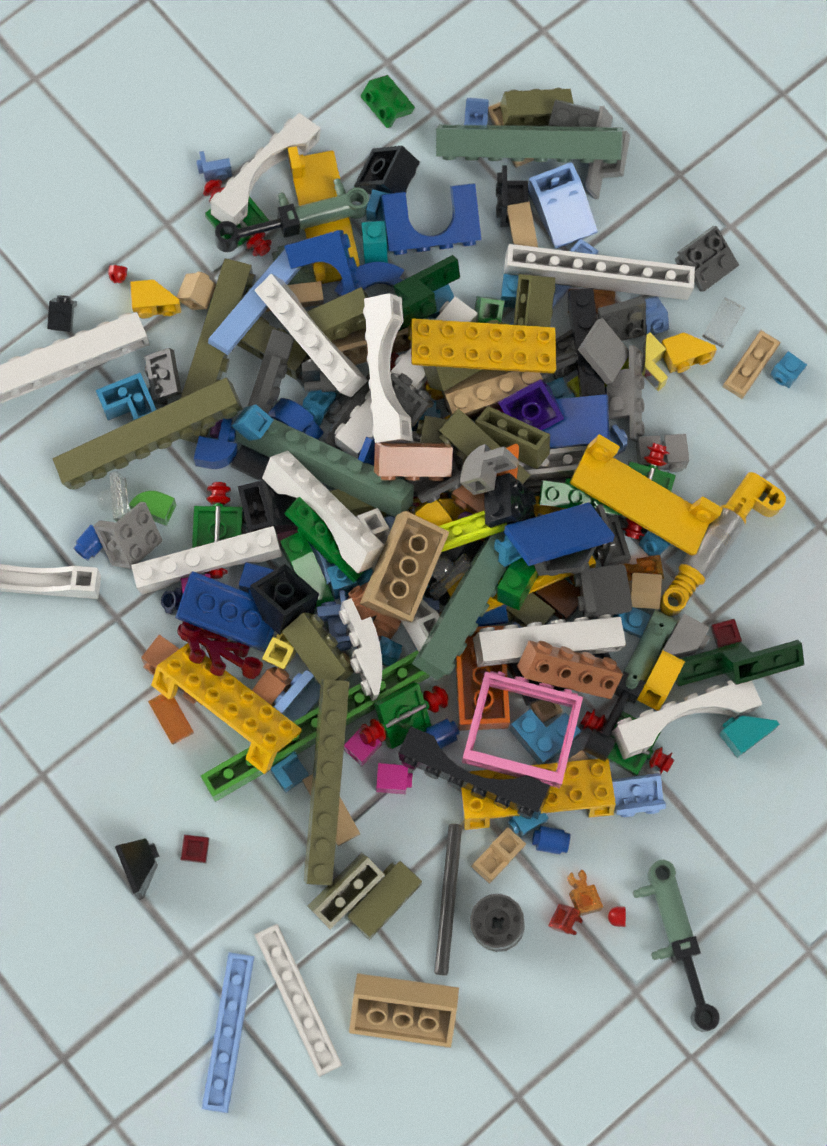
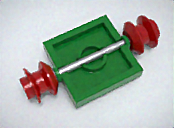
M213 179L204 186L203 195L205 197L211 196L209 202H211L215 193L221 192L225 188H221L222 181L220 179ZM250 196L247 216L237 225L238 229L270 221ZM211 209L205 212L207 220L216 228L221 221L211 215ZM262 232L240 238L237 248L247 241L246 247L248 249L254 248L253 256L262 257L270 251L272 241L270 239L264 240L266 234ZM228 234L222 236V238L229 239L232 237Z
M653 443L652 447L647 446L650 454L643 458L651 465L644 466L635 462H628L627 466L667 490H672L676 475L658 470V467H656L667 465L663 460L664 455L670 454L666 452V446ZM627 517L625 518L628 522V526L622 528V530L626 531L625 536L639 539L640 535L645 536L641 532L642 526Z
M213 482L211 486L207 487V491L211 492V496L207 497L206 500L213 506H194L192 548L242 535L243 508L223 506L231 501L226 496V493L231 491V488L226 486V483ZM219 568L204 573L210 574L213 579H220L228 571L224 568Z
M412 682L374 703L379 721L371 719L370 726L366 724L361 725V731L359 732L361 740L364 744L374 747L378 739L380 742L385 741L388 748L394 749L403 744L410 727L425 732L426 728L432 726L427 709L437 713L439 706L446 708L449 700L447 692L435 685L432 687V693L426 690L422 695L419 683Z
M595 709L592 713L587 711L580 723L584 726L582 731L587 728L592 731L594 729L601 731L606 722L605 715L601 717L596 716ZM623 711L617 722L631 717L632 720L637 718ZM660 733L657 735L653 745L645 752L623 759L615 742L608 756L610 762L635 776L640 772L646 759H650V769L655 766L660 768V774L663 770L668 773L675 760L671 758L672 752L668 755L663 753V747L656 749L653 753L652 748Z

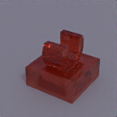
M559 904L548 926L558 932L576 935L577 932L572 927L575 921L582 923L583 920L578 916L580 911L574 907Z

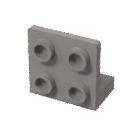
M146 502L138 503L116 523L99 520L93 526L112 566L132 569L131 565L139 563L162 542Z

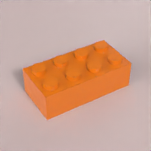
M504 626L477 627L472 636H467L465 640L467 646L463 653L455 657L459 731L470 730L485 672L490 673V671L498 673L500 671L507 677V664L477 666L473 638L480 632V629L494 627L495 630H503ZM489 686L478 730L508 729L510 725L508 691Z

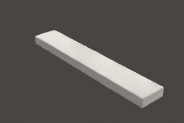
M278 924L255 934L256 940L318 1076L320 1077L342 1066Z

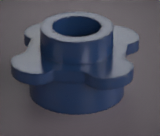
M177 587L174 591L167 590L163 593L161 605L167 614H172L178 610L183 595L181 588Z

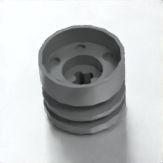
M491 894L480 899L473 907L470 917L471 930L477 942L485 949L494 952L507 951L515 947L522 939L525 929L523 912L519 904L511 897L503 894ZM494 919L498 921L504 920L502 930L499 928L492 929Z

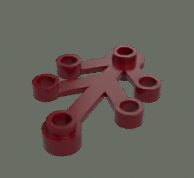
M184 621L178 626V635L182 640L188 642L191 649L189 654L191 662L201 664L204 660L206 653L200 648V643L205 646L212 662L209 671L213 675L222 676L225 672L226 664L222 662L221 657L240 667L243 676L248 679H255L260 675L263 663L255 657H247L250 649L249 646L238 642H227L228 638L203 630Z

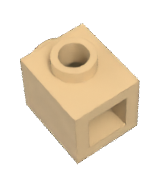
M203 272L186 274L177 298L191 310L207 309L216 283L211 281L210 277Z
M632 573V583L628 582L632 607L659 609L662 575Z

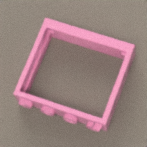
M490 671V673L485 672L462 763L517 778L527 775L560 789L583 697L568 689H564L563 692L554 690L552 685L546 683H539V685L531 684L528 679L523 677L508 678L500 671L498 673ZM489 686L572 708L556 772L473 751Z

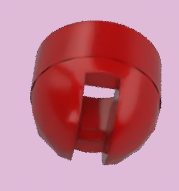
M110 265L108 271L109 279L113 283L124 282L127 277L128 268Z
M618 906L609 911L608 919L613 926L626 927V907Z

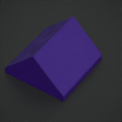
M542 379L498 401L505 414L540 430H544L564 419L551 388Z

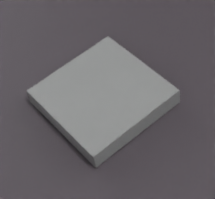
M603 318L596 320L578 349L606 385L614 381L629 356L628 348Z

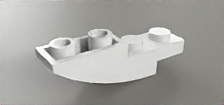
M350 598L342 602L341 610L339 611L343 624H348L351 633H349V637L353 646H358V649L353 651V659L350 660L354 672H359L363 680L360 684L366 696L369 695L371 700L374 701L379 695L382 681L380 642L372 618L369 617L361 620L354 602Z

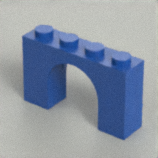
M475 183L450 186L453 210L451 222L443 232L433 236L422 235L411 225L408 216L406 192L382 194L381 200L386 227L387 250L389 252L393 251L394 255L407 254V249L416 248L417 252L430 251V246L439 245V249L453 248L454 243H462L463 247L476 245V241L482 240Z
M337 230L284 246L291 269L317 262H325L334 266L339 271L343 280L341 296L362 287L361 281L356 280L354 271H357L354 257L349 255L350 240L348 235L343 233V230Z

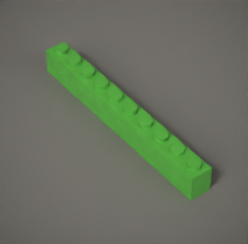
M418 650L382 670V681L376 700L372 701L369 695L366 696L360 683L349 689L346 726L375 710L374 703L412 682L421 683L430 678L427 673L412 664L419 653ZM318 708L293 722L302 729L301 733L277 752L272 767L293 752L299 754L315 744ZM249 748L200 775L215 802L264 774L246 760Z

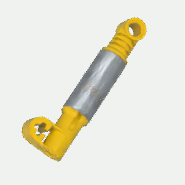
M754 472L746 474L728 502L721 506L723 508L721 515L709 524L697 553L694 556L687 554L682 563H680L678 575L660 599V610L662 613L668 616H675L682 611L693 595V592L696 591V588L707 581L730 545L737 538L739 532H741L746 524V517L752 508L766 517L775 516L783 508L786 497L778 487ZM765 492L767 496L762 502L759 500V497ZM770 499L774 501L773 505L769 504ZM668 597L675 598L678 601V606L670 605Z

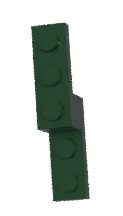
M454 255L394 285L395 295L402 298L403 323L398 332L409 327L412 319H424L437 312L434 291L460 278L458 259Z
M794 640L752 653L744 644L737 642L681 658L685 663L675 683L680 687L725 674L735 685L804 666L802 643L799 640Z

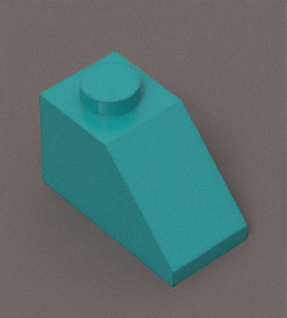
M385 221L362 222L364 264L371 262L388 263Z
M742 715L735 720L734 717H731L721 725L723 730L719 736L738 758L773 732L780 724L777 720Z

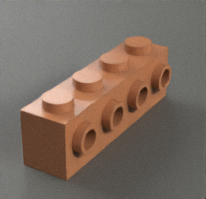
M529 640L517 665L525 679L607 699L612 698L623 676V673L617 666V662L611 658H597L588 652L577 653L564 646L560 648L553 647L544 641L534 642Z

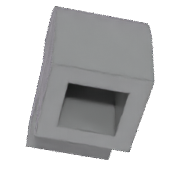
M486 444L481 445L472 451L465 460L460 483L473 495L492 491L495 488L496 474L517 468L518 459L506 447L491 450Z

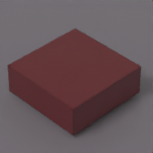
M735 619L710 626L717 648L742 642Z
M184 835L181 861L206 864L210 838Z

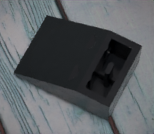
M265 480L238 486L249 533L274 526L277 534L298 529L284 514L297 499L296 497L278 494Z

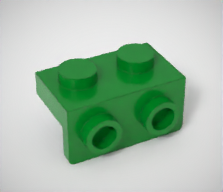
M389 75L369 80L361 94V98L386 128L392 127L397 118L412 114L415 106Z

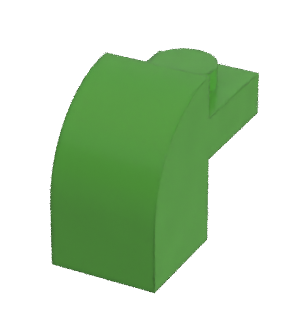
M158 491L142 492L135 496L129 504L130 509H133L138 503L146 502L153 520L164 526L168 525L177 506L175 498Z

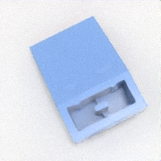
M572 162L529 178L528 193L555 249L578 241L580 238L583 239L598 233L582 182Z

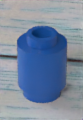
M90 524L76 540V545L73 549L87 561L98 554L103 546L93 525Z
M447 718L426 728L425 733L435 737L441 749L458 741L456 735L460 734L454 720L449 722Z
M540 826L539 830H534L532 845H536L537 851L559 855L561 852H568L570 833H565L563 829Z

